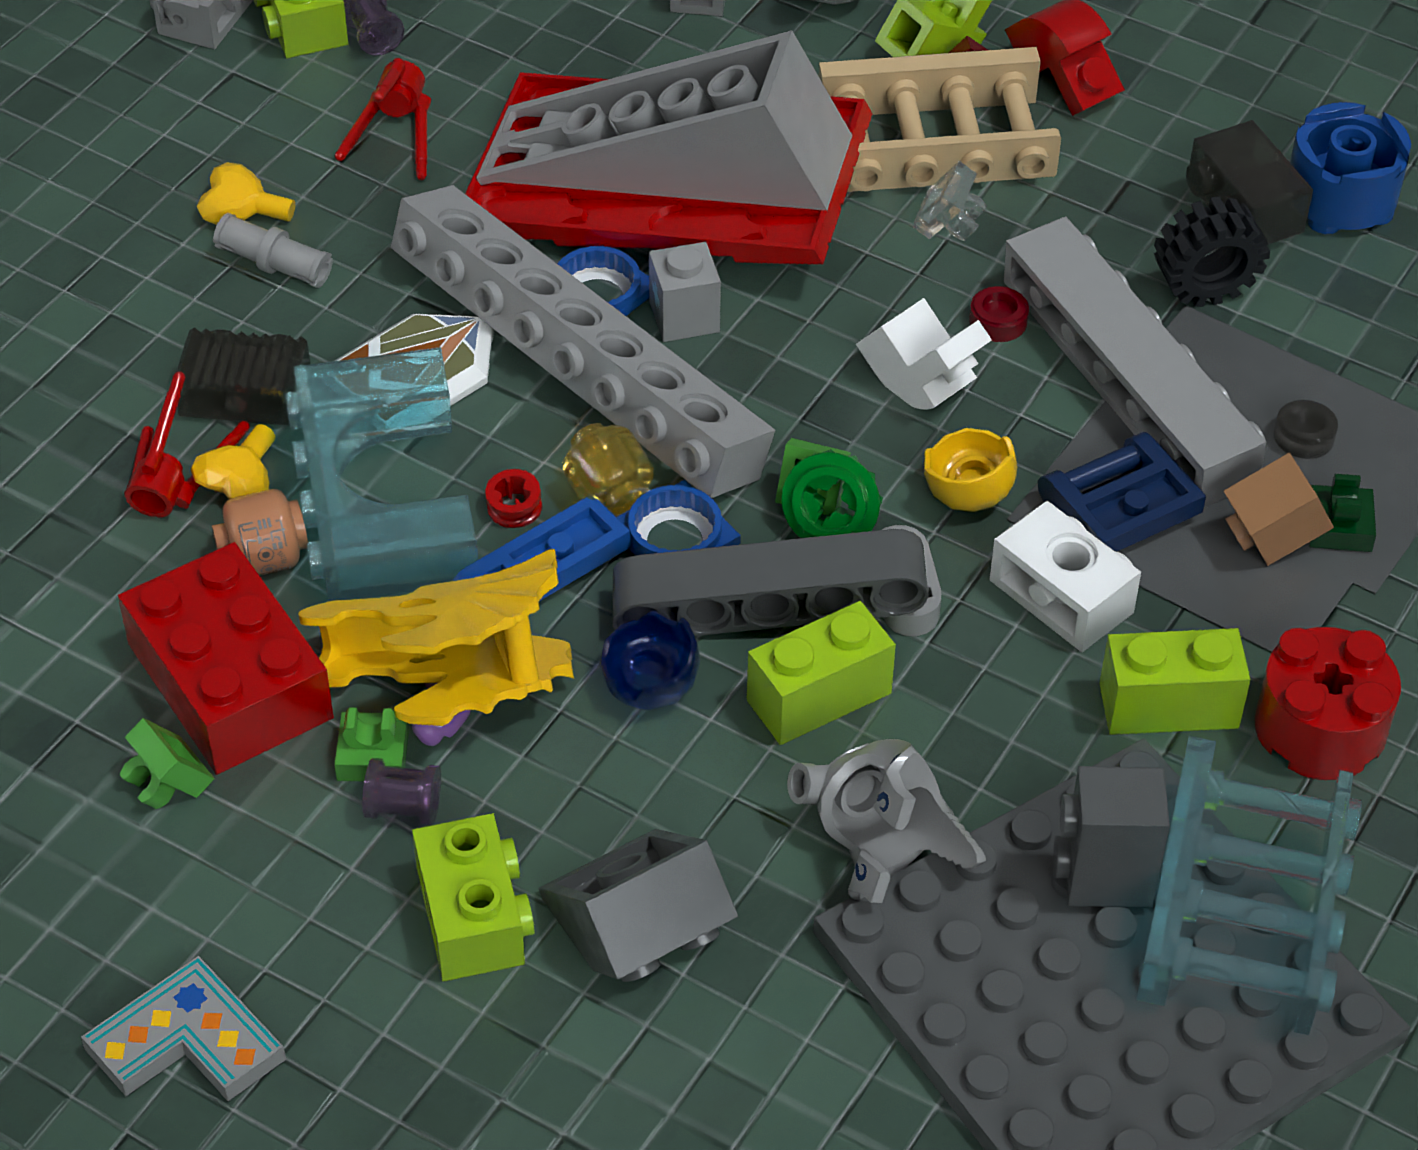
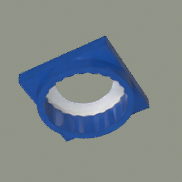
M605 246L584 247L572 251L558 262L560 267L581 283L592 279H603L618 285L623 295L617 299L610 300L608 303L625 316L649 298V276L639 270L637 263L629 255L618 249Z
M685 479L675 485L657 487L644 493L634 502L630 510L617 516L630 530L631 547L629 550L635 556L679 551L658 548L647 542L648 534L655 525L674 519L684 520L695 525L703 537L700 545L680 551L741 544V535L722 517L716 502L706 493L693 488Z

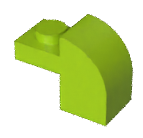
M897 0L875 42L892 57L948 53L966 36L981 44L987 33L979 28L978 24L992 0Z

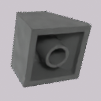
M654 829L538 888L543 901L591 969L617 980L621 978L623 982L637 980L654 972L660 966L658 958L679 947L682 950H691L713 941L720 934L719 926L738 917L708 841L659 829Z

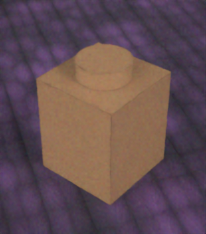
M1290 452L1224 490L1235 511L1234 514L1225 518L1242 549L1245 551L1255 545L1267 566L1334 528L1317 494Z

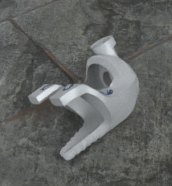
M885 739L866 743L845 752L829 765L796 763L789 772L787 788L791 800L796 804L816 805L825 831L849 850L855 866L848 888V894L851 899L859 901L865 897L871 903H882L891 879L890 876L906 868L924 850H931L932 853H937L939 857H946L947 861H953L955 865L961 864L963 868H975L986 861L984 851L978 846L970 833L965 830L964 826L959 823L958 818L940 794L936 778L928 764L912 744L907 741Z

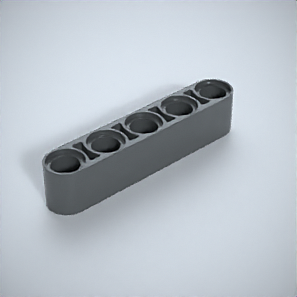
M887 529L636 555L618 562L613 569L612 576L613 627L622 637L634 641H651L807 625L860 600L874 618L900 616L920 609L927 602L928 598L924 545L919 536L914 532L904 529Z

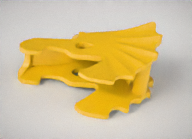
M549 549L499 572L470 579L425 585L407 595L335 600L310 606L298 612L301 625L319 626L323 648L319 659L327 669L329 687H344L354 678L365 675L389 676L399 683H437L394 707L395 717L409 724L444 726L456 714L465 710H477L489 714L499 701L505 699L522 700L528 693L542 689L552 692L551 680L556 676L574 679L570 643L564 640L532 635L529 615L540 609L539 600L558 585V566L555 549Z

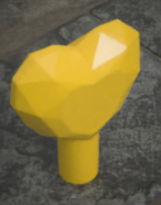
M230 162L214 167L210 176L211 189L201 196L197 204V209L202 219L215 225L218 224L219 220L226 213L236 215L237 218L246 220L258 213L290 222L295 211V200L264 192L261 181L252 171L242 164Z
M258 424L240 446L227 445L209 450L197 456L191 467V473L195 482L207 489L224 493L228 499L269 490L268 471L263 465L261 458L275 441L274 432L268 426Z

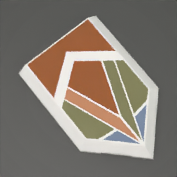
M411 314L319 369V376L394 442L487 384L494 329L476 316Z

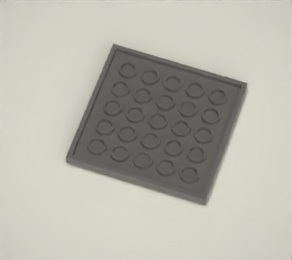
M1145 738L1093 766L1164 768L1170 828L1152 907L1068 906L1066 878H1055L1053 848L1055 836H1061L1062 794L1073 795L1077 776L1075 775L970 832L971 837L984 851L986 861L980 866L963 868L961 864L955 865L953 861H947L946 857L941 858L937 853H931L890 876L891 879L882 903H871L865 897L861 900H854L850 897L814 917V935L984 1150H1231L1404 1044L1411 1028Z

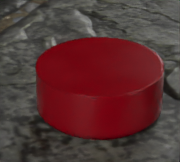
M994 286L985 288L976 293L972 298L969 323L971 325L979 320L993 342L1012 341L1020 337L1027 328L1029 316L1028 301L1021 293L1008 287Z

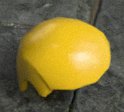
M964 428L944 435L932 448H927L924 452V476L933 496L950 509L976 512L992 508L1007 497L1016 479L1018 467L1011 439L1007 436L1001 438L989 430Z

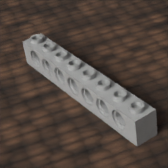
M454 185L401 198L391 249L695 488L714 498L760 480L776 431L769 424Z

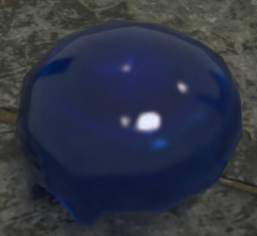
M650 611L638 620L621 624L605 639L599 665L606 685L615 698L624 704L638 709L653 710L676 704L693 688L700 665V654L696 638L689 622L685 618H680L676 622L663 617L656 611Z

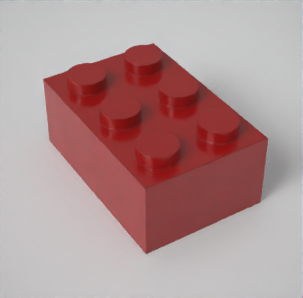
M235 542L117 595L128 645L216 775L334 718L326 667Z

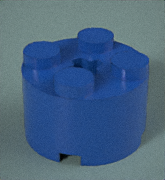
M1351 102L1323 105L1313 109L1306 115L1305 123L1300 128L1298 127L1285 187L1289 201L1297 211L1308 218V225L1311 229L1322 234H1334L1340 229L1357 230L1375 225H1384L1393 219L1409 161L1411 140L1404 126L1391 115L1383 112L1382 119L1364 114L1366 105Z

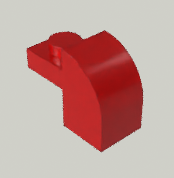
M1062 0L1019 20L1005 29L1013 48L1037 47L1041 61L1039 73L1050 69L1072 116L1125 90L1101 41L1112 34L1101 16L1081 0Z

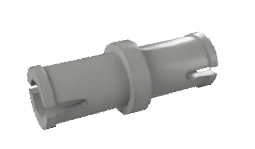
M226 213L219 220L214 231L213 242L216 243L214 245L216 248L227 250L256 262L259 270L269 274L279 271L309 283L315 288H320L326 282L332 269L333 258H331V253L320 251L292 240L287 231L278 227H272L267 230L237 218L236 215Z

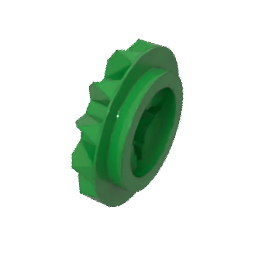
M832 449L806 456L788 474L782 490V508L789 526L800 538L872 531L877 524L883 497L879 495L875 482V473L869 472L859 463L856 455L847 456L835 453ZM840 480L844 481L841 487L844 489L841 499L848 504L849 509L838 507L825 520H822L821 516L824 512L822 507L824 506L825 499L822 495L818 494L817 489L820 488L821 490L828 491Z

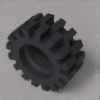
M1212 197L1208 207H1204L1201 200L1192 203L1193 212L1188 215L1181 209L1173 215L1177 224L1174 226L1165 223L1160 230L1164 238H1156L1154 247L1157 250L1154 253L1155 260L1174 296H1178L1179 300L1185 304L1192 300L1194 306L1204 307L1207 298L1211 300L1213 305L1223 303L1222 295L1227 293L1234 299L1241 295L1238 289L1239 286L1242 284L1249 288L1257 282L1253 273L1263 274L1267 267L1264 260L1270 259V250L1267 247L1269 244L1249 208L1244 203L1240 205L1237 199L1230 197L1225 204L1220 197ZM1219 248V249L1216 250L1215 252H1213V253H1211V254L1205 256V255L1208 254L1209 252H1211V251H1213V250Z

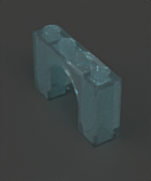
M441 347L295 366L297 391L285 393L290 430L303 428L304 440L294 441L292 444L297 479L310 477L312 490L299 492L305 529L315 527L318 529L319 541L307 542L312 580L325 579L328 602L412 592L425 585L453 581L454 577L462 569L478 560L477 542L468 495L403 504H385L357 495L340 479L349 462L371 446L393 440L452 433L450 394Z

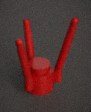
M395 58L385 66L376 90L372 92L368 104L335 152L334 157L337 161H343L378 110L381 109L382 112L391 117H402L413 112L415 113L416 177L418 180L426 178L427 112L431 104V98L422 93L425 77L419 67L401 58Z
M180 371L173 375L155 432L150 426H145L142 429L132 476L124 492L126 501L132 508L150 517H166L172 512L174 505L184 509L189 508L195 492L201 486L195 482L193 475L187 481H184L183 466L180 461L174 456L163 452L185 382V374ZM241 421L216 448L227 445L236 446L249 431V423Z

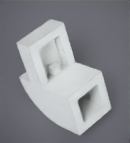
M923 298L856 343V346L885 387L910 406L927 410L936 407L977 378L972 368L979 363L973 356V353L992 341L979 320L950 338Z

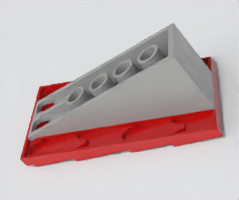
M792 30L612 79L520 72L465 194L522 238L553 240L556 246H605L659 250L706 242L711 256H732L737 263L823 265L829 248L828 243L831 242L842 209L841 204L844 203L854 172L853 167L856 166L860 154L858 148L860 143L864 142L865 130H868L873 113L865 99L833 97L828 94Z

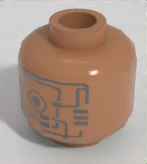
M269 489L227 500L222 509L224 523L212 525L217 549L235 542L259 576L295 567L299 562L300 550L309 548L298 500L288 501L284 493L278 489Z

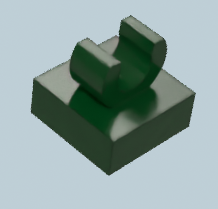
M1334 474L1332 486L1311 485L1334 528L1310 541V548L1372 552L1376 539L1373 489L1359 488L1361 482L1360 475Z

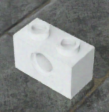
M1049 501L1044 502L994 539L990 581L1083 653L1134 613L1141 571L1134 567L1125 555L1113 551L1089 533L1080 521L1074 517L1067 516Z

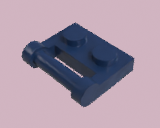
M1141 432L1126 439L1124 447L1066 473L1055 470L1038 479V490L1043 502L1049 501L1067 516L1074 517L1080 521L1089 533L1115 552L1203 513L1206 495L1147 432ZM1132 469L1136 470L1088 493H1081Z

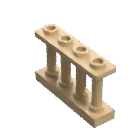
M1037 47L820 62L818 76L830 96L865 99L873 115L896 113L903 139L870 142L868 131L865 130L866 136L864 142L859 145L858 152L860 154L856 166L853 167L854 172L847 192L1056 176L1061 145L1059 130L1056 128L1035 130L1028 104L1036 103L1041 63ZM1005 105L1012 131L980 134L974 108ZM951 109L957 136L925 138L919 112Z

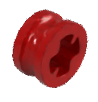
M508 469L495 474L488 481L485 488L488 515L495 523L503 527L520 528L533 523L540 516L542 511L541 490L539 481L533 474L526 470ZM512 494H522L525 501L521 503L518 499H515L516 505H507L503 503V497L508 496L512 500Z

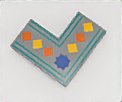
M199 955L81 1036L85 1051L125 1096L131 1094L186 1055L221 1095L229 1101L286 1060L284 1046Z

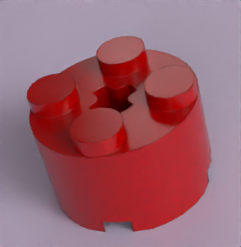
M1315 627L1309 629L1291 628L1285 631L1280 637L1279 644L1269 657L1255 713L1256 733L1261 745L1271 755L1274 749L1278 754L1290 761L1288 769L1299 775L1319 780H1340L1353 777L1364 770L1365 764L1369 763L1376 756L1378 758L1385 748L1401 694L1400 675L1393 660L1386 653L1384 640L1379 635L1367 630L1352 632L1334 627Z

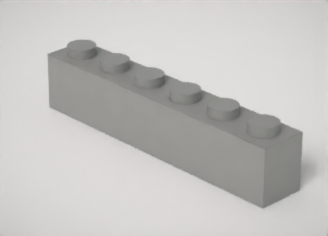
M1065 216L1006 241L1004 283L1008 288L1018 291L1026 298L1031 315L1133 434L1137 435L1141 432L1150 434L1206 495L1204 508L1227 498L1224 490L1262 469L1267 442L1261 429L1257 424L1248 421L1230 401L1224 387L1218 382H1213L1196 363L1191 350L1186 345L1179 344L1163 326L1158 313L1152 307L1144 305L1130 289L1125 276L1120 271L1113 270L1098 253L1095 243L1088 235H1082Z

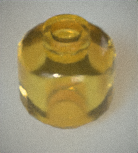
M594 423L582 428L572 437L570 442L572 447L567 451L562 466L564 475L579 500L586 497L592 500H599L617 517L630 510L634 502L641 495L650 491L649 486L654 478L653 465L629 429L621 425L603 427L601 423Z

